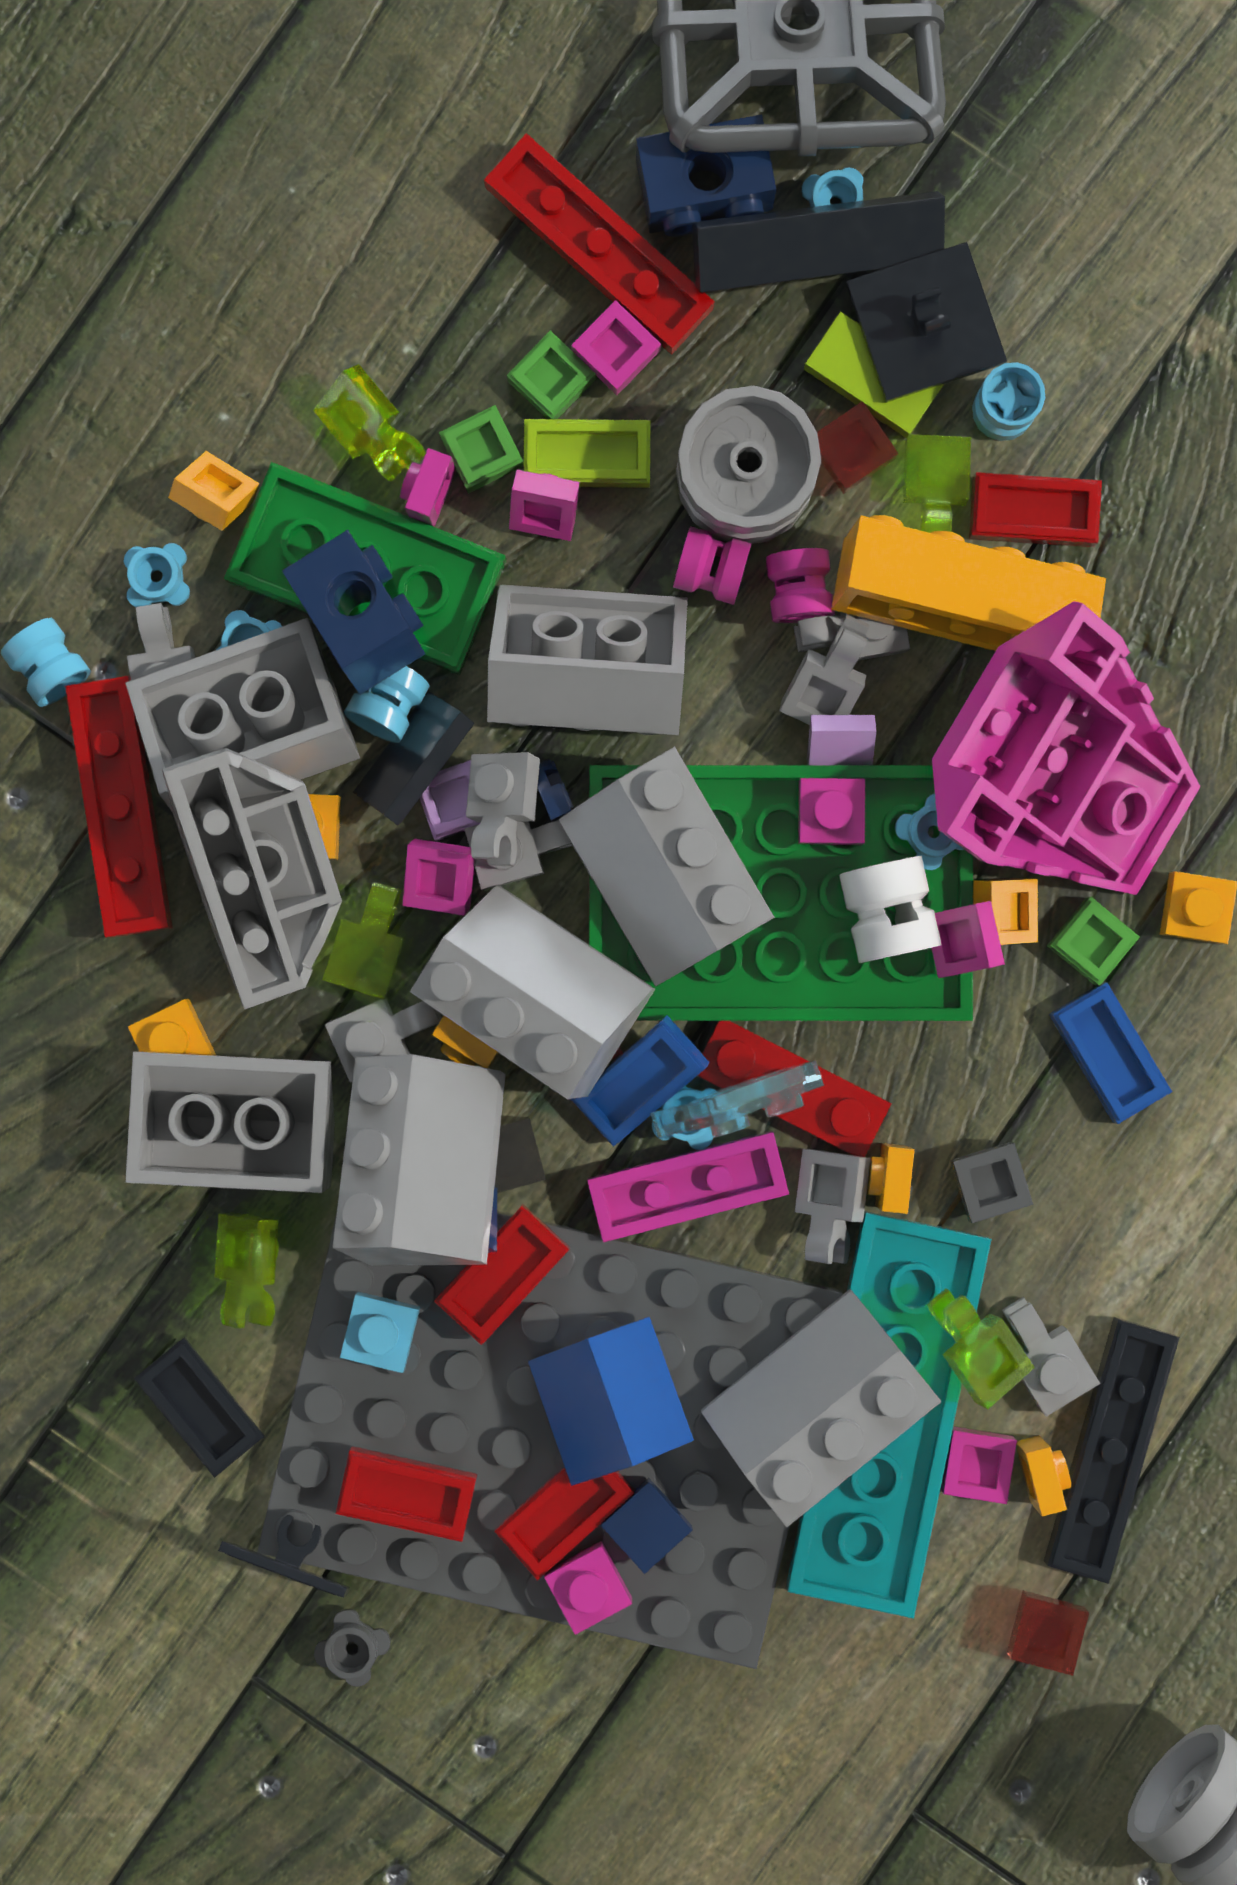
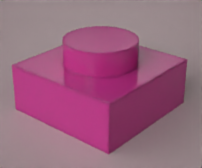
M615 300L571 345V348L596 373V376L618 395L661 351V343Z
M428 448L422 464L411 463L400 493V498L407 500L405 509L409 517L435 527L456 473L451 456Z
M517 470L511 493L509 529L571 541L580 482L562 479L547 473L537 474Z
M800 778L798 844L863 845L865 843V779Z
M413 839L407 845L403 906L465 915L471 906L475 859L471 856V847Z
M991 901L935 913L942 945L931 948L938 978L1005 965Z
M953 1426L940 1489L942 1493L1007 1504L1017 1440L1010 1435Z
M602 1541L555 1565L544 1574L548 1586L575 1635L632 1604V1596Z

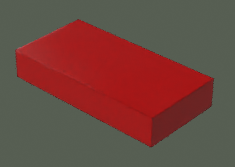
M976 472L972 479L969 539L1095 547L1099 540L1102 480Z
M522 1204L497 1231V1252L488 1253L487 1264L466 1265L438 1295L434 1302L482 1345L570 1250V1247Z
M352 1446L349 1450L335 1514L462 1542L477 1474Z
M564 1466L497 1526L494 1532L538 1581L631 1497L635 1489L619 1471L571 1486Z

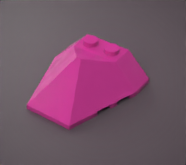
M1071 602L997 648L932 758L938 830L974 857L988 864L1014 867L1035 874L1061 877L1082 884L1137 895L1199 791L1200 785L1171 729L1161 726L1150 706V703L1154 700L1150 689L1146 683L1137 681L1125 658L1130 651L1123 638L1083 603Z

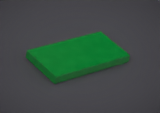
M271 462L224 576L226 582L309 615L282 570L346 530H349L361 551L373 545L393 577L383 584L390 597L393 599L404 593L421 620L423 627L413 632L425 652V655L418 659L460 675L506 563V555ZM370 602L357 605L350 612L349 616L362 613L369 606Z

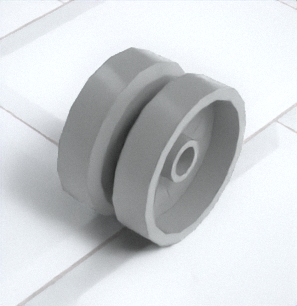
M758 386L726 389L702 403L685 425L676 469L680 501L693 523L701 529L709 531L710 535L715 539L727 542L734 538L751 544L768 542L792 528L807 508L815 488L821 465L818 433L800 406L781 392ZM748 460L749 468L758 465L759 469L754 472H744L738 467L737 461Z
M1204 1725L1188 1733L1171 1747L1148 1774L1138 1790L1128 1814L1127 1832L1131 1839L1157 1863L1171 1864V1871L1183 1885H1237V1740L1219 1725Z

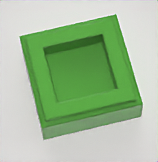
M551 330L507 374V381L546 419H558L596 380V373Z
M496 405L439 432L440 438L449 456L452 457L457 473L468 494L524 466L523 459Z
M1087 897L1049 942L1047 947L1092 984L1100 986L1140 936L1095 899Z

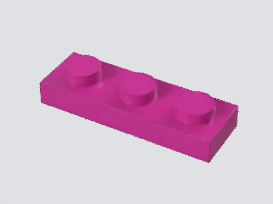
M773 1131L587 1178L603 1242L789 1195Z

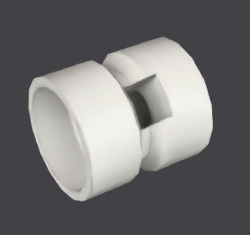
M922 856L873 865L839 875L846 908L857 913L859 921L851 928L859 963L942 945L934 910L922 905L921 899L929 892ZM895 906L896 925L891 926L890 919L885 914L884 908Z

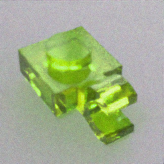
M359 364L343 370L313 410L353 459L368 453L380 474L390 482L395 480L404 468L408 470L412 462L419 464L424 459L426 452L421 443L412 435L396 430L390 425L400 412Z
M908 434L905 440L903 503L922 504L920 531L928 533L934 531L951 532V505L966 506L970 494L971 437Z
M373 882L361 923L348 919L341 920L322 980L376 998L386 999L405 941L404 937L387 932L400 900L401 889L380 882Z
M242 1213L219 1214L215 1278L226 1280L225 1297L220 1309L223 1325L238 1329L244 1328L246 1321L245 1313L249 1305V1323L261 1326L272 1325L275 1305L270 1294L264 1290L263 1285L275 1284L276 1259L279 1252L277 1240L278 1220Z
M945 1288L927 1304L935 1320L956 1341L942 1355L976 1404L989 1409L1035 1368L1003 1319L989 1313L980 1320L975 1308L964 1295H960L955 1299L952 1293Z

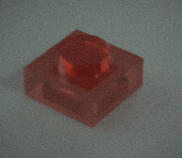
M863 401L817 432L821 462L843 494L894 461L898 455V452Z
M1023 1590L1007 1654L1012 1660L1073 1676L1089 1612L1084 1606Z

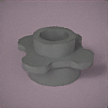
M343 1609L335 1615L333 1620L334 1629L328 1638L317 1643L314 1657L321 1667H328L333 1674L346 1679L349 1685L358 1687L365 1685L370 1680L371 1668L378 1656L388 1652L391 1641L385 1629H373L360 1621L357 1611ZM350 1642H355L358 1645V1651L350 1653L346 1645Z

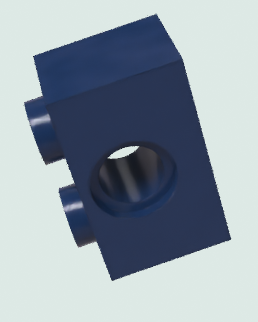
M761 114L713 123L709 126L764 124ZM670 132L636 138V165L649 233L664 231L666 236H684L693 233L692 222L772 211L776 184L769 151L708 153L691 149L684 153L670 143ZM710 171L717 174L723 183L715 190L703 191L696 188L691 183L690 178L697 172Z
M346 530L282 570L337 662L360 695L425 655L424 650L413 632L423 627L421 620L404 593L393 599L390 597L383 584L393 577L373 545L361 551L349 530ZM370 602L369 606L362 613L349 616L350 612L357 605Z

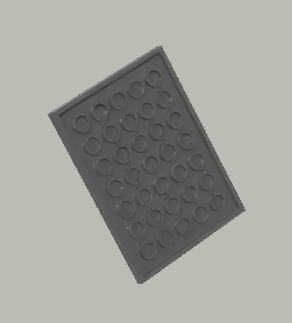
M497 1211V1231L513 1214ZM335 1218L257 1553L272 1557L277 1556L279 1551L277 1540L279 1525L285 1516L291 1515L294 1518L288 1529V1539L295 1546H303L310 1541L315 1525L321 1526L322 1529L320 1543L311 1554L305 1557L303 1564L570 1626L544 1575L537 1581L494 1532L496 1527L564 1467L528 1361L590 1337L650 1317L694 1441L635 1466L620 1470L619 1473L634 1489H637L647 1478H650L689 1521L693 1531L645 1574L601 1527V1524L555 1565L602 1541L632 1596V1604L585 1630L757 1669L789 1526L786 1527L747 1479L702 1415L701 1409L842 1296V1292L829 1287L622 1239L603 1242L600 1234L542 1221L570 1247V1250L481 1345L434 1302L438 1295L466 1265L370 1266L333 1249ZM357 1292L420 1306L406 1368L403 1373L340 1358ZM354 1446L476 1473L477 1479L463 1541L459 1542L335 1514L350 1448Z

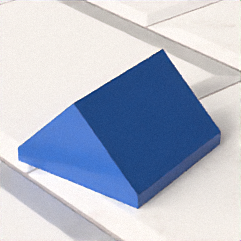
M650 1317L590 1337L528 1361L571 1486L635 1466L694 1441Z

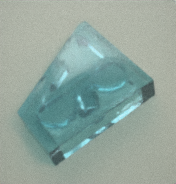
M815 1060L782 1068L708 1093L706 1097L673 1107L669 1106L650 1114L658 1138L710 1127L712 1136L715 1138L750 1126L747 1114L764 1108L767 1117H772L804 1106L801 1094L824 1086Z

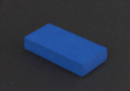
M1107 982L1092 988L1049 1014L1113 1123H1121L1172 1092Z
M666 1015L605 1068L588 1097L571 1100L614 1147L700 1074L710 1062L670 1017Z

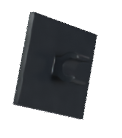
M967 242L846 282L886 403L1007 363V358Z
M285 1516L279 1525L277 1532L279 1551L276 1558L257 1553L232 1542H221L218 1550L220 1552L335 1596L344 1598L350 1589L347 1585L301 1569L305 1557L311 1554L320 1543L322 1529L321 1526L315 1525L310 1541L303 1546H295L288 1539V1529L294 1516Z

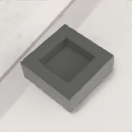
M1008 1142L950 1160L969 1222L975 1223L1033 1205L1015 1143Z

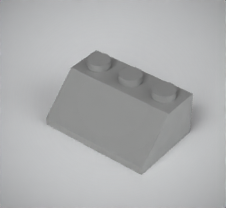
M499 584L488 658L487 722L509 723L515 726L567 727L582 731L596 729L637 732L643 735H679L688 598Z
M308 618L126 683L159 795L171 811L172 808L162 769L223 748L230 749L299 780L360 759L347 717L344 714L342 702Z
M675 747L617 779L558 819L655 987L775 918Z
M496 885L443 937L410 992L566 1099L588 1097L655 991V988L503 887Z
M133 1052L125 1183L314 1193L326 1191L331 1187L335 1126L331 1062Z
M414 1054L355 1057L333 1249L370 1266L487 1264L506 1074L500 1070Z
M849 1289L702 1408L701 1413L747 1479L784 1525L788 1527L942 1401L854 1292Z

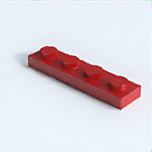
M527 133L484 179L485 188L609 300L612 302L616 300L671 355L714 309L715 301L705 292H700L695 287L694 282Z
M130 676L65 686L105 938L173 928L144 743L126 683L131 681Z

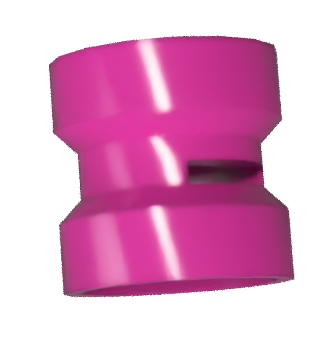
M690 526L673 588L690 593L703 589L712 592L716 600L734 605L751 543L734 538L724 543L714 540L709 531ZM715 556L721 557L716 577L710 576Z
M822 548L792 549L777 552L766 557L767 576L775 583L776 593L770 602L772 622L783 624L798 623L799 620L835 615V611L831 610L833 594L826 589L825 577L831 570L829 550Z

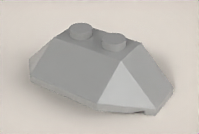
M227 748L163 768L162 772L172 812L212 930L244 1010L306 988L313 971L312 966L326 941L342 899L304 782Z

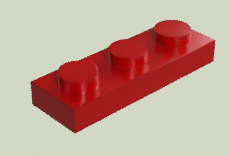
M731 1021L717 1022L702 1052L710 1063L697 1075L854 1156L860 1157L866 1156L892 1104Z

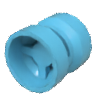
M1018 362L1004 363L993 369L982 383V387L978 390L972 405L973 419L978 429L987 437L999 441L1013 440L1024 434L1042 410L1045 401V387L1039 374L1031 367ZM996 404H997L998 407L1003 411V413H1001V412L998 410Z
M53 618L42 619L24 628L13 636L1 649V655L13 671L22 672L28 679L26 690L39 707L48 706L67 696L65 686L83 683L91 673V670L79 654L68 652L67 647L64 645L65 634Z
M406 666L361 695L355 693L350 699L344 714L350 721L372 735L383 740L399 743L409 726L407 715L412 706L419 705L430 687L429 683L416 671Z

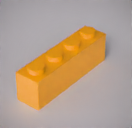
M861 515L843 540L831 610L996 651L1000 645L1073 601L1083 603L1100 618L1106 578L1088 574L1083 567L1074 563L1056 562L1049 564L1026 558L1023 552L1015 548L1004 546L987 548L967 543L963 537L953 532L934 531L928 533L905 527L900 520L891 516L874 515L866 517Z

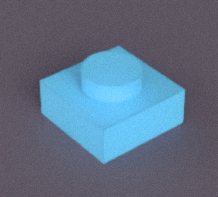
M357 1292L340 1358L403 1373L406 1368L420 1306Z

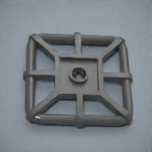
M657 0L658 16L652 22V37L654 43L660 47L663 114L668 131L670 132V143L684 153L691 149L708 153L798 150V156H816L817 149L892 147L921 142L930 144L944 130L943 119L946 98L939 35L945 29L943 9L936 4V0H911V3L863 5V0H732L733 9L683 11L682 0ZM795 14L803 15L806 24H815L805 30H796L787 26L790 24L791 15ZM907 33L914 39L919 95L868 57L866 35ZM735 39L737 63L689 108L685 45L689 41ZM855 83L901 119L816 122L814 84ZM794 85L797 123L709 126L751 86Z

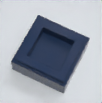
M647 1478L635 1489L634 1494L601 1523V1527L644 1574L693 1531L689 1521L650 1478Z

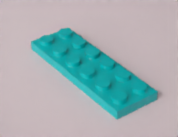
M864 1211L847 1291L851 1289L942 1402L800 1516L786 1583L788 1592L914 1619L991 1238Z

